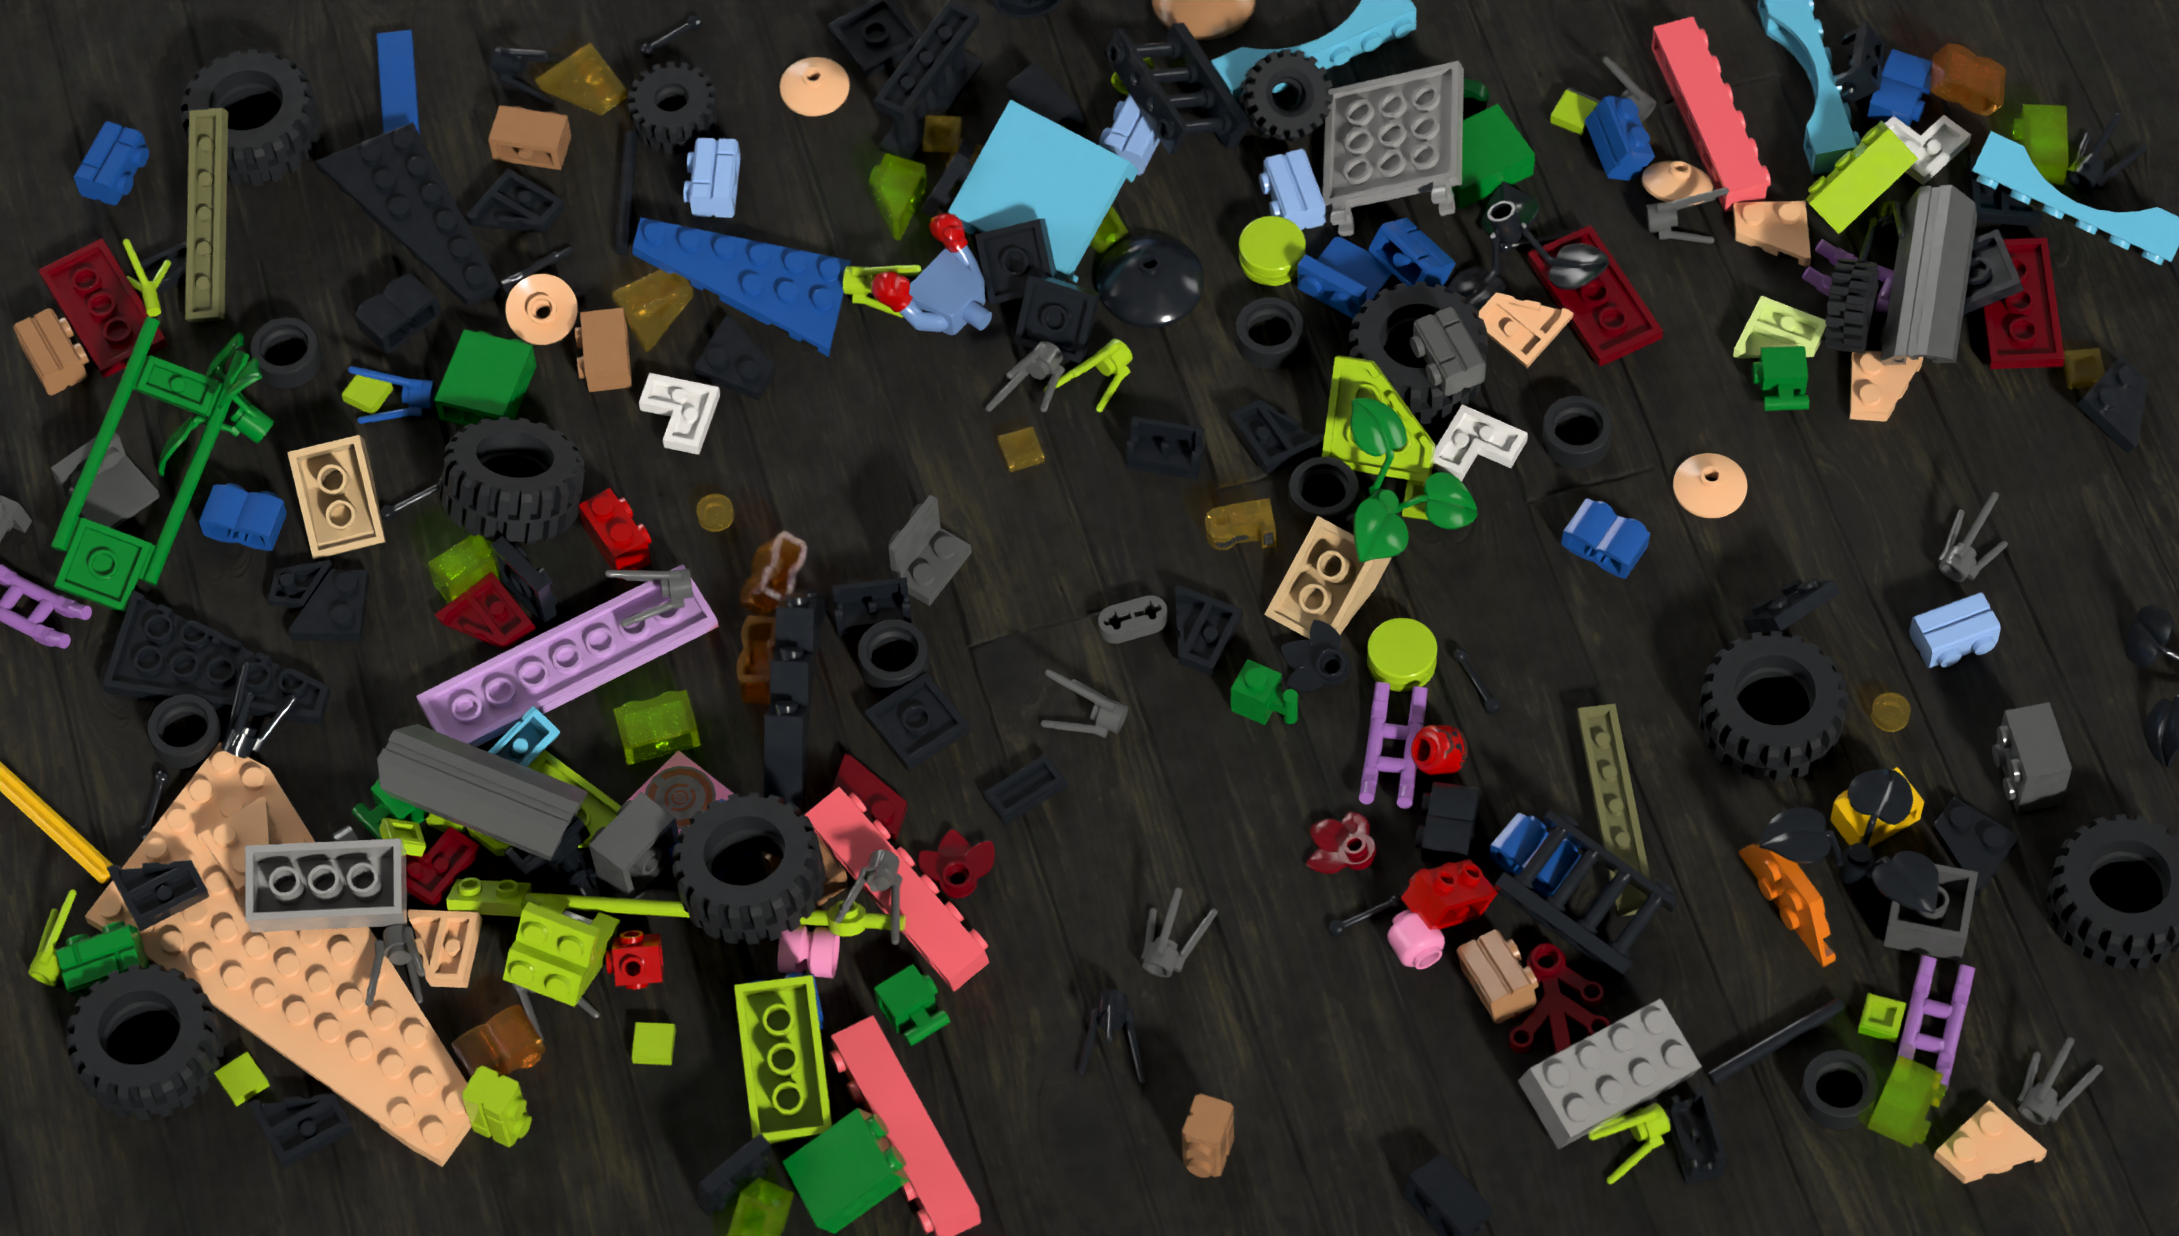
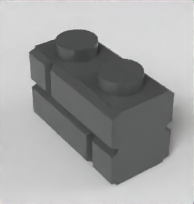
M1454 307L1445 308L1436 312L1433 316L1430 314L1417 319L1413 323V337H1410L1411 348L1417 358H1424L1427 363L1426 373L1433 386L1439 385L1444 395L1450 396L1462 391L1465 387L1470 388L1485 380L1486 363Z

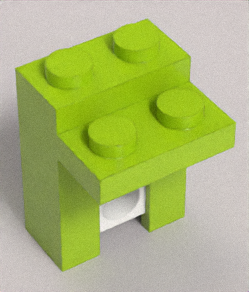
M549 893L540 906L528 902L523 908L516 940L509 949L503 980L575 1007L606 962V951L612 950L613 940L617 936L620 920L600 912L594 920H590L567 911L570 905L569 900Z

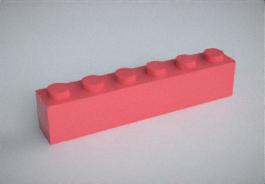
M1694 17L1653 27L1651 49L1704 168L1712 180L1714 190L1721 188L1729 189L1728 194L1718 197L1724 212L1733 211V204L1738 202H1765L1767 187L1771 185L1769 171L1765 165L1761 166L1759 163L1755 140L1748 138L1745 132L1744 116L1740 110H1735L1731 87L1728 83H1723L1721 79L1720 64L1715 55L1711 56L1708 50V38L1705 30L1698 28Z
M840 787L836 788L804 816L809 818L819 839L855 880L858 879L861 868L867 866L872 852L887 850L899 858L900 865L897 874L903 878L900 886V915L906 916L905 930L900 931L952 991L955 992L989 963L985 949L988 948L987 943L975 929L968 932L960 922L964 918L950 901L944 905L938 899L936 894L939 892V889L926 874L919 877L911 868L915 863L902 847H899L897 850L892 847L887 841L891 836L885 827L877 819L873 823L869 821L863 814L867 811V808L853 792L847 796ZM866 882L862 887L864 891L885 914H891V888L889 887L885 891L872 892Z
M874 1015L831 1035L834 1050L829 1052V1056L838 1073L845 1071L850 1081L846 1084V1087L855 1105L862 1103L866 1112L872 1115L877 1114L882 1118L889 1130V1133L886 1134L891 1146L896 1147L906 1161V1166L903 1168L910 1181L900 1188L907 1201L914 1199L920 1209L916 1212V1216L925 1234L932 1231L934 1236H955L980 1224L978 1204Z

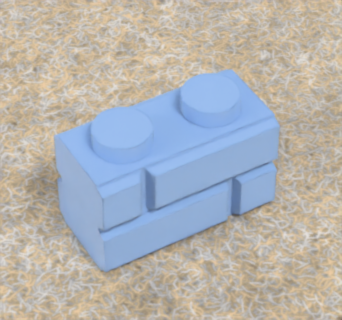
M1129 93L1125 102H1118L1113 116L1115 122L1111 128L1106 127L1103 130L1099 146L1130 161L1139 170L1137 175H1141L1160 139Z
M698 138L695 143V152H688L687 171L692 173L691 181H685L684 202H690L691 212L695 217H711L715 215V217L732 218L734 216L741 159L739 144L736 139H719L716 141L714 138Z
M1299 149L1287 152L1285 155L1279 154L1267 157L1264 160V173L1259 174V181L1263 194L1271 195L1272 202H1269L1271 216L1286 218L1294 222L1301 231L1304 228L1310 229L1323 225L1326 218V206L1305 150Z
M1980 592L1912 617L1909 633L1917 650L1919 649L1927 668H1931L1937 665H1941V667L1952 666L1962 656L1973 652L1976 655L1989 652L1997 644L2001 628L1994 612L1990 610V605L1984 594Z

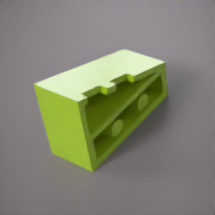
M1881 120L1865 134L1852 152L1848 151L1834 165L1836 168L1827 178L1822 176L1808 189L1810 195L1806 200L1840 234L1919 158Z

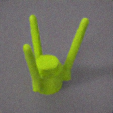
M920 265L847 266L843 277L844 294L853 295L852 303L865 304L903 318L899 312H894L880 301L867 297L868 293H872L871 282L876 275L883 272L891 271L900 276L910 277L919 276L923 270Z
M1112 339L1092 357L1062 375L1058 379L1056 388L1072 378L1080 376L1094 366L1105 376L1114 374V379L1096 407L1097 412H1102L1121 381L1130 373L1126 365L1132 361V353L1121 340Z
M74 889L69 891L59 915L58 909L54 908L51 910L36 956L28 971L31 977L48 986H56L59 979L64 981L63 972L56 954L57 950L54 947L75 899L76 891Z
M1654 1103L1630 1114L1617 1117L1588 1133L1590 1140H1596L1630 1128L1632 1135L1637 1141H1646L1638 1151L1607 1178L1608 1184H1613L1652 1149L1664 1144L1661 1135L1670 1131V1124L1667 1115L1659 1104Z

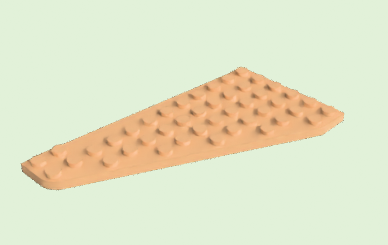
M219 742L122 868H142V863L158 862L160 864H169L173 861L191 860L210 897L140 932L148 960L154 964L164 965L167 973L171 968H175L184 972L187 979L193 978L201 985L203 993L208 995L214 1007L376 1121L383 1130L407 1147L443 1167L472 1127L462 1098V1092L468 1083L393 964L385 956L383 957L373 1004L366 1006L367 989L375 958L374 943L377 941L369 927L251 932L245 921V894L240 896L203 843L200 833L261 796H264L269 807L268 824L271 833V844L313 843L315 841L270 769L249 757L244 759L228 753L221 748L222 742ZM112 880L85 915L87 923L101 931L105 925L124 921L125 925L130 924L138 928Z

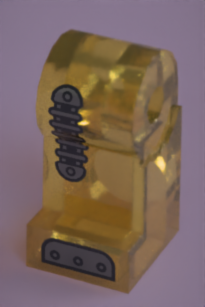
M1270 498L1217 507L1208 512L1205 517L1206 539L1208 544L1215 549L1226 550L1233 547L1236 543L1261 540L1262 548L1277 546L1276 528Z

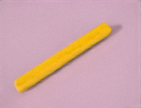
M0 761V791L97 881L107 883L111 878L107 867L113 864Z

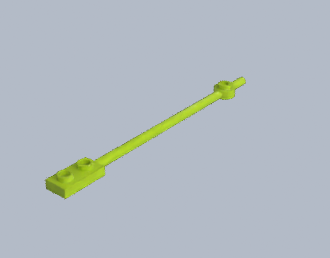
M470 877L456 879L446 901L448 911L479 912L482 915L521 917L522 910L528 902L540 906L548 894L532 893L531 883H520L514 880L486 881ZM553 894L569 900L570 905L567 910L690 918L689 913L685 912L682 902ZM844 900L836 903L829 910H814L809 918L802 917L800 919V923L803 925L828 926L831 933L843 937L858 935L866 928L891 930V914L866 913V909L855 901L840 923L835 922V916ZM900 915V930L904 931L906 916Z

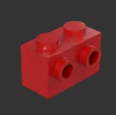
M608 488L578 505L584 530L612 570H640L652 563L648 545L652 543L650 535L643 524L636 525L632 520L633 512L624 497L618 499L612 489Z
M1471 859L1457 863L1447 862L1441 867L1430 870L1427 868L1419 870L1410 878V886L1401 899L1412 913L1419 915L1429 930L1479 919L1497 895V891L1484 877L1480 868Z

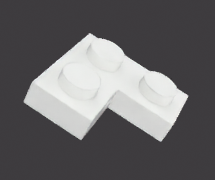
M1945 115L1921 136L1895 116L1885 123L1919 158L1905 172L1922 185L1970 143L1971 134Z
M649 373L639 400V406L641 411L671 417L663 438L664 448L699 455L720 397L719 387Z
M1462 404L1435 448L1432 469L1452 474L1462 481L1478 454L1511 468L1527 442L1528 433Z

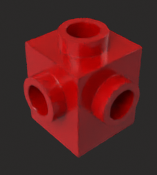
M633 930L621 933L620 937H614L612 950L606 951V966L608 974H615L616 986L625 985L627 989L635 990L645 988L649 983L663 982L664 963L660 933L643 935L642 931Z

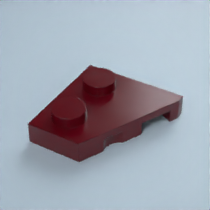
M490 572L435 614L442 625L505 651L536 629L532 621L493 572Z
M845 754L831 793L838 787L847 796L853 792L867 808V811L863 814L869 821L873 823L877 819L891 836L889 839L896 841L907 811V802L851 755Z

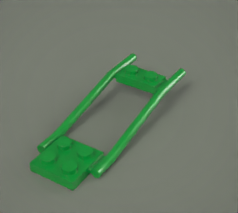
M152 317L145 318L121 381L51 544V547L67 552L54 585L56 589L124 614L127 611L133 590L135 591L139 579L151 585H156L232 399L222 409L218 408V404L249 359L247 353L236 350L224 382L220 383L218 380L154 356H148L147 353L160 323ZM133 389L198 415L209 417L156 546L150 542L79 517Z

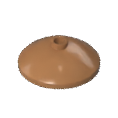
M1152 0V7L1156 17L1168 30H1170L1173 23L1184 22L1195 40H1212L1235 32L1246 23L1255 6V0Z

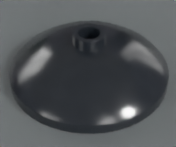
M1140 235L1120 242L1105 255L1097 273V290L1100 293V300L1104 307L1120 321L1143 328L1163 327L1185 318L1198 305L1204 291V271L1197 255L1182 242L1163 235ZM1147 266H1154V268H1152V269H1147V268H1145V267H1147Z

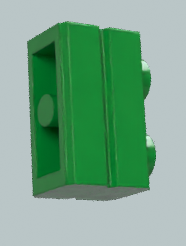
M124 921L110 923L102 927V934L90 938L88 934L76 935L66 940L67 946L56 949L68 993L76 997L89 994L88 988L96 981L102 984L109 979L107 974L116 970L119 971V974L129 971L128 966L141 964L142 969H149L150 965L138 928L130 924L125 925Z

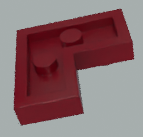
M449 827L427 854L423 853L422 857L406 854L407 892L435 909L451 890L456 879H460L481 854L480 845L454 828Z

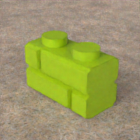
M483 1065L477 1068L462 1092V1098L474 1132L487 1138L492 1136L494 1141L510 1147L515 1144L518 1137L523 1138L526 1135L532 1118L528 1116L527 1102L523 1099L519 1082L504 1075L499 1077L498 1072Z

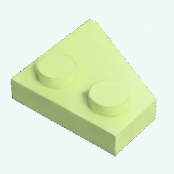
M1761 296L1734 348L1733 357L1738 359L1759 358L1761 347L1805 346L1806 357H1814L1825 335L1826 320Z

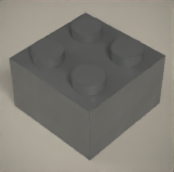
M2050 702L2005 710L2001 726L1997 727L1998 739L1996 745L1992 746V754L1996 767H2002L2005 775L2003 788L2007 800H2013L2017 813L2062 805L2072 767Z
M642 792L633 800L625 802L619 809L617 817L607 827H601L597 830L589 844L598 881L620 898L639 899L671 866L668 849L678 840L677 837L679 835L675 817Z
M1935 864L1939 874L1935 912L1933 914L1926 913L1891 901L1883 946L1961 961L1967 940L1978 872Z

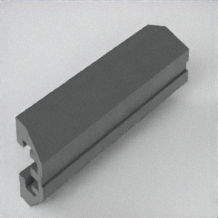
M1940 185V187L1920 186L1904 205L1902 220L1905 237L1899 239L1880 359L1883 365H1906L1907 357L1911 360L1926 357L1927 359H1932L1933 363H1956L1977 221L1976 206L1973 200L1953 185Z
M419 724L393 730L388 739L385 749H382L377 758L380 787L390 797L549 861L554 856L567 826H569L573 816L579 811L588 793L586 790Z

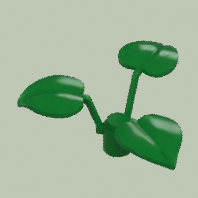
M238 332L227 343L225 348L217 354L205 376L212 378L216 374L224 382L226 377L224 373L225 363L233 355L236 348L244 346V337L241 332ZM255 357L238 373L232 385L222 396L218 408L222 409L232 399L238 405L229 418L234 422V425L230 426L223 423L220 430L230 432L235 437L241 432L257 444L269 431L274 420L251 404L240 392L255 381L262 379L259 371V360ZM191 416L170 436L162 450L158 464V472L162 477H164L166 461L194 428L201 424L206 425L209 420L208 418L201 416L193 418Z
M1356 398L1351 401L1350 429L1355 443L1362 451L1371 456L1386 455L1374 485L1369 488L1371 496L1364 500L1355 512L1354 540L1359 562L1391 558L1404 551L1409 539L1408 530L1403 519L1396 514L1415 504L1426 503L1425 514L1427 519L1434 525L1444 529H1459L1469 525L1476 519L1478 515L1477 506L1470 492L1457 477L1449 473L1438 472L1429 476L1423 486L1425 495L1416 496L1402 503H1398V498L1394 492L1381 489L1380 486L1394 458L1393 450L1400 449L1406 444L1405 426L1399 415L1382 402L1369 398Z

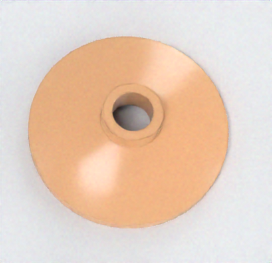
M822 57L805 58L795 62L784 72L780 81V94L783 102L792 111L805 116H821L833 112L845 102L850 89L849 78L843 67L833 60Z
M1682 161L1654 163L1648 166L1642 175V184L1646 191L1664 202H1671L1713 190L1712 180L1704 171Z
M536 274L521 280L511 290L506 302V317L509 326L520 339L534 345H549L563 339L572 330L578 315L577 299L570 286L562 279L549 274ZM539 308H549V315L546 318H539L537 316Z
M1704 453L1688 458L1678 467L1674 475L1673 491L1679 504L1688 512L1703 518H1720L1733 513L1741 506L1747 493V479L1741 467L1730 458L1714 453ZM1711 477V478H1715V479H1717V480H1716V481H1708L1706 478Z

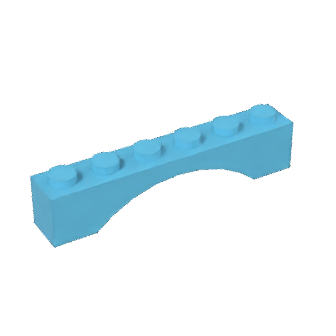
M1361 0L1350 17L1332 32L1309 43L1283 49H1290V53H1294L1297 50L1305 52L1303 57L1307 59L1313 56L1318 60L1315 63L1318 69L1323 66L1325 69H1328L1335 65H1342L1350 58L1364 52L1374 51L1380 45L1395 38L1405 37L1415 30L1416 7L1411 0ZM1241 47L1212 60L1211 64L1239 104V97L1243 95V90H1240L1241 82L1246 79L1245 74L1268 54L1274 51L1278 53L1283 49ZM1280 83L1276 85L1273 93L1284 91L1290 84Z
M1758 0L1757 8L1766 35L1779 42L1795 56L1804 68L1813 88L1815 109L1806 125L1803 144L1812 175L1832 172L1836 168L1834 166L1836 162L1848 151L1852 152L1860 143V138L1857 131L1852 132L1849 105L1842 103L1840 97L1842 87L1835 86L1838 75H1833L1831 51L1829 47L1823 46L1822 25L1819 19H1814L1812 13L1814 11L1813 0Z
M1992 131L1990 132L1972 170L1979 174L1976 181L1995 190L1998 184L2004 185L2012 189L2009 194L2010 197L2028 205L2031 199L2045 204L2042 211L2062 220L2064 214L2076 218L2078 221L2075 226L2093 235L2096 234L2097 229L2111 234L2108 241L2126 250L2129 249L2131 244L2144 250L2142 257L2154 263L2162 265L2164 259L2169 262L2172 261L2179 247L2178 216L2159 207L2135 212H2111L2097 210L2077 203L2060 193L2044 179L2032 163L2023 145Z

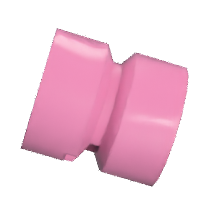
M800 925L792 932L788 929L781 932L778 948V972L790 974L794 972L803 973L805 970H809L810 974H814L815 977L834 978L838 964L840 936L831 933L828 927L817 926L811 932L806 925Z

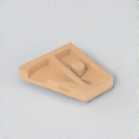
M1805 201L1738 202L1733 204L1736 241L1749 246H1758L1765 252L1778 256L1779 252L1798 258V264L1810 266L1811 253Z
M1496 292L1479 311V317L1484 320L1487 328L1486 334L1528 368L1573 318V313L1568 309L1550 308L1542 306L1538 302L1530 300L1521 301L1513 296Z
M1852 352L1850 419L1887 421L1895 409L1896 402L1902 398L1908 389L1910 380L1916 371L1920 370L1923 357H1919L1917 360H1911L1907 357L1906 365H1883L1880 362L1882 352Z
M261 796L200 833L203 843L240 896L245 894V846L271 844V833L268 824L269 807L264 796Z
M409 910L408 918L414 929L416 946L422 957L425 977L430 986L467 988L483 921L479 912Z
M1989 1100L1936 1150L1934 1158L1965 1184L1981 1179L1988 1173L1998 1174L2009 1171L2013 1165L2033 1160L2034 1163L2039 1162L2045 1158L2047 1150Z

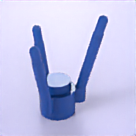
M354 366L348 368L349 373L403 386L402 403L409 404V408L358 417L357 422L359 424L405 416L422 417L423 409L433 408L435 397L434 381L408 379Z

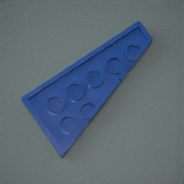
M640 217L632 255L669 274L676 273L690 280L691 285L701 291L705 288L719 296L720 301L766 325L774 324L789 332V337L799 342L805 340L818 347V352L829 357L844 296L845 268L851 265V260Z

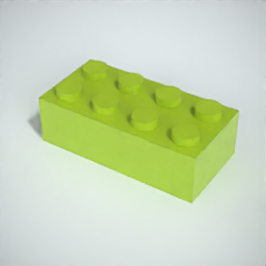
M813 975L734 985L753 1139L760 1133L770 1144L818 1137L832 1127Z

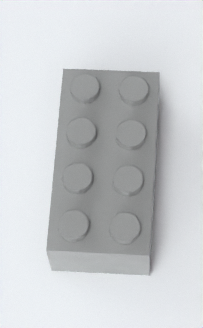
M401 838L245 846V921L251 932L407 925L406 849Z
M1660 998L1533 1066L1518 1082L1555 1145L1560 1149L1689 1079L1702 1066Z

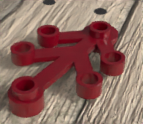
M1548 943L1540 944L1528 954L1527 966L1533 971L1538 985L1542 982L1544 997L1522 1025L1514 1028L1510 1033L1509 1045L1517 1053H1526L1532 1048L1533 1036L1548 1017L1556 1054L1571 1047L1565 1016L1587 1029L1588 1037L1596 1033L1592 1030V1027L1600 1025L1606 1028L1611 1025L1607 1018L1592 1014L1560 993L1558 981L1580 993L1579 998L1584 1006L1594 1008L1602 1003L1604 990L1600 983L1588 981L1565 966V956L1555 945ZM1549 961L1553 966L1551 968H1544L1539 963ZM1593 990L1598 993V996L1596 998H1589L1585 995V992ZM1525 1011L1520 1014L1518 1012L1515 1013L1514 1017L1512 1018L1521 1017L1525 1013ZM1517 1036H1525L1528 1042L1519 1044L1515 1041V1038Z

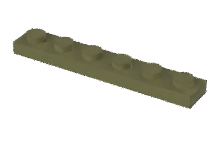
M223 108L189 111L185 319L189 322L224 320L228 111Z
M1616 704L1578 708V723L1603 848L1651 880ZM1607 868L1609 881H1611L1616 874ZM1628 883L1614 903L1616 917L1635 915L1648 896Z

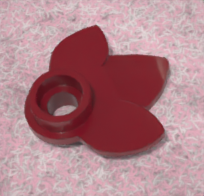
M1350 811L1344 816L1342 822L1334 819H1323L1312 824L1310 834L1314 843L1319 848L1306 861L1307 867L1316 872L1334 874L1346 866L1353 870H1362L1370 866L1375 858L1376 845L1369 836L1370 825L1368 820L1363 815Z
M954 829L949 830L939 845L938 852H919V866L922 873L926 874L931 880L938 882L941 890L952 898L969 896L976 889L977 879L991 870L995 859V849L992 841L981 842L971 848L965 838ZM956 878H962L965 880V882L962 884L952 883V881Z

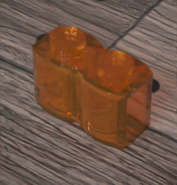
M1947 43L1933 55L1930 90L1936 96L1947 101L1960 103L1965 109L1984 116H1990L2004 104L2006 69L2001 64L1991 58L1977 57L1972 51L1960 44Z
M784 530L760 546L752 559V575L746 579L742 586L740 605L762 618L774 611L781 597L786 598L787 594L794 592L795 573L802 567L806 558V543Z
M749 615L742 626L741 640L743 650L738 657L736 667L741 697L744 703L770 704V661L775 653L776 618Z
M519 1004L501 1011L486 1024L467 1031L451 1044L456 1057L470 1079L477 1068L482 1065L498 1072L499 1077L502 1075L507 1077L513 1070L532 1067L541 1059V1055L546 1051L541 1037Z

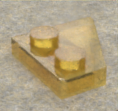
M591 42L535 79L542 91L598 115L604 114L628 97L626 88Z
M660 269L613 292L612 295L617 307L624 308L628 325L645 352H648L691 300L693 289L686 278L676 273L669 274Z

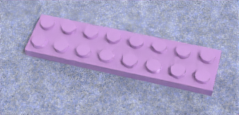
M682 564V565H680V566H678V567H676V568H674V569H672V570H670V571H673V570H682V569H686V568H685L684 565ZM691 578L693 598L684 599V608L671 609L638 623L622 627L620 625L622 620L671 601L670 597L663 598L661 581H648L417 695V701L434 731L478 747L508 732L532 706L542 714H545L719 627L718 621Z

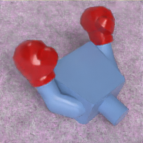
M939 213L931 219L929 228L934 238L942 241L945 249L911 284L906 277L888 271L874 277L871 282V292L878 301L890 307L894 312H899L916 330L942 331L949 335H955L967 322L978 330H983L992 318V312L983 307L985 304L984 277L977 260L967 246L968 241L965 237L962 221L953 213Z

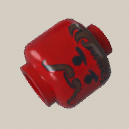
M1429 725L1423 727L1416 733L1411 745L1413 760L1417 768L1423 773L1431 775L1452 774L1458 772L1467 759L1468 746L1466 738L1455 726Z

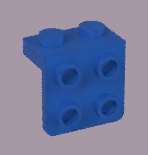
M1335 237L1317 260L1305 255L1299 262L1297 289L1354 319L1355 315L1360 313L1361 306L1369 299L1374 301L1375 294L1384 289L1394 274L1370 252L1342 237Z

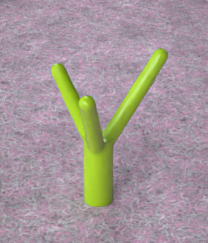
M124 239V247L140 282L130 276L126 277L131 285L142 293L147 315L150 317L158 316L161 313L156 289L169 269L171 261L165 260L153 281H148L130 240Z

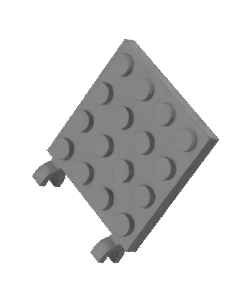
M1459 61L1328 90L1329 94L1333 95V102L1328 105V109L1331 110L1325 118L1323 200L1327 213L1331 212L1330 222L1332 225L1338 224V233L1341 237L1354 234V219L1351 208L1432 191L1431 200L1433 204L1439 203V213L1441 216L1455 213L1452 186L1462 184L1464 68Z

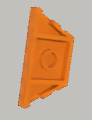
M1759 843L1757 845L1751 844L1740 850L1739 855L1758 879V886L1763 896L1769 901L1773 900L1780 909V916L1786 927L1797 932L1822 968L1836 960L1835 952L1823 940L1831 935L1825 918L1823 899L1798 864L1772 851L1760 848Z

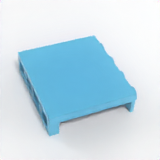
M1010 100L948 213L955 214L962 221L965 232L974 235L976 230L983 233L1036 219H1045L1058 280L1064 281L1065 278H1068L1077 283L1079 278L1073 274L1125 179L1133 182L1139 170L1130 161Z

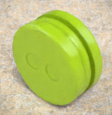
M1266 216L1254 220L1245 227L1239 239V262L1248 278L1262 285L1278 286L1286 284L1298 276V264L1305 256V237L1301 229L1294 222L1279 216Z
M1394 618L1383 622L1372 632L1368 641L1367 665L1371 676L1376 682L1389 683L1390 690L1408 692L1413 691V687L1424 686L1432 678L1437 664V642L1427 626L1410 618Z

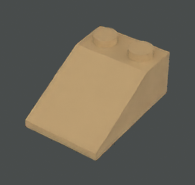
M356 435L287 452L313 560L386 542L373 473L363 437Z
M1317 516L1264 615L1310 639V628L1314 620H1320L1329 624L1340 635L1376 588L1391 558L1359 562L1354 535Z

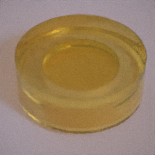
M710 494L703 497L697 504L698 522L704 529L718 532L728 528L733 522V505L726 496Z
M1883 693L1873 702L1871 711L1872 721L1881 730L1887 732L1899 731L1909 721L1910 704L1905 697L1898 693Z

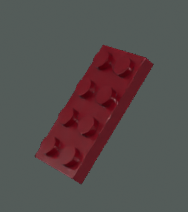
M1591 225L1542 246L1551 257L1556 259L1561 248L1571 244H1587L1603 251L1608 256L1610 264L1598 277L1585 286L1572 290L1555 287L1550 282L1548 276L1553 266L1549 265L1536 249L1528 252L1527 261L1559 309H1568L1573 313V318L1569 321V324L1598 367L1662 339V328Z
M101 238L38 271L44 284L104 379L126 368L145 318L150 316L147 315L143 302ZM157 328L147 353L148 356L168 346L159 328Z
M2047 238L2003 239L2024 291L1981 308L1989 368L2063 367L2065 357Z

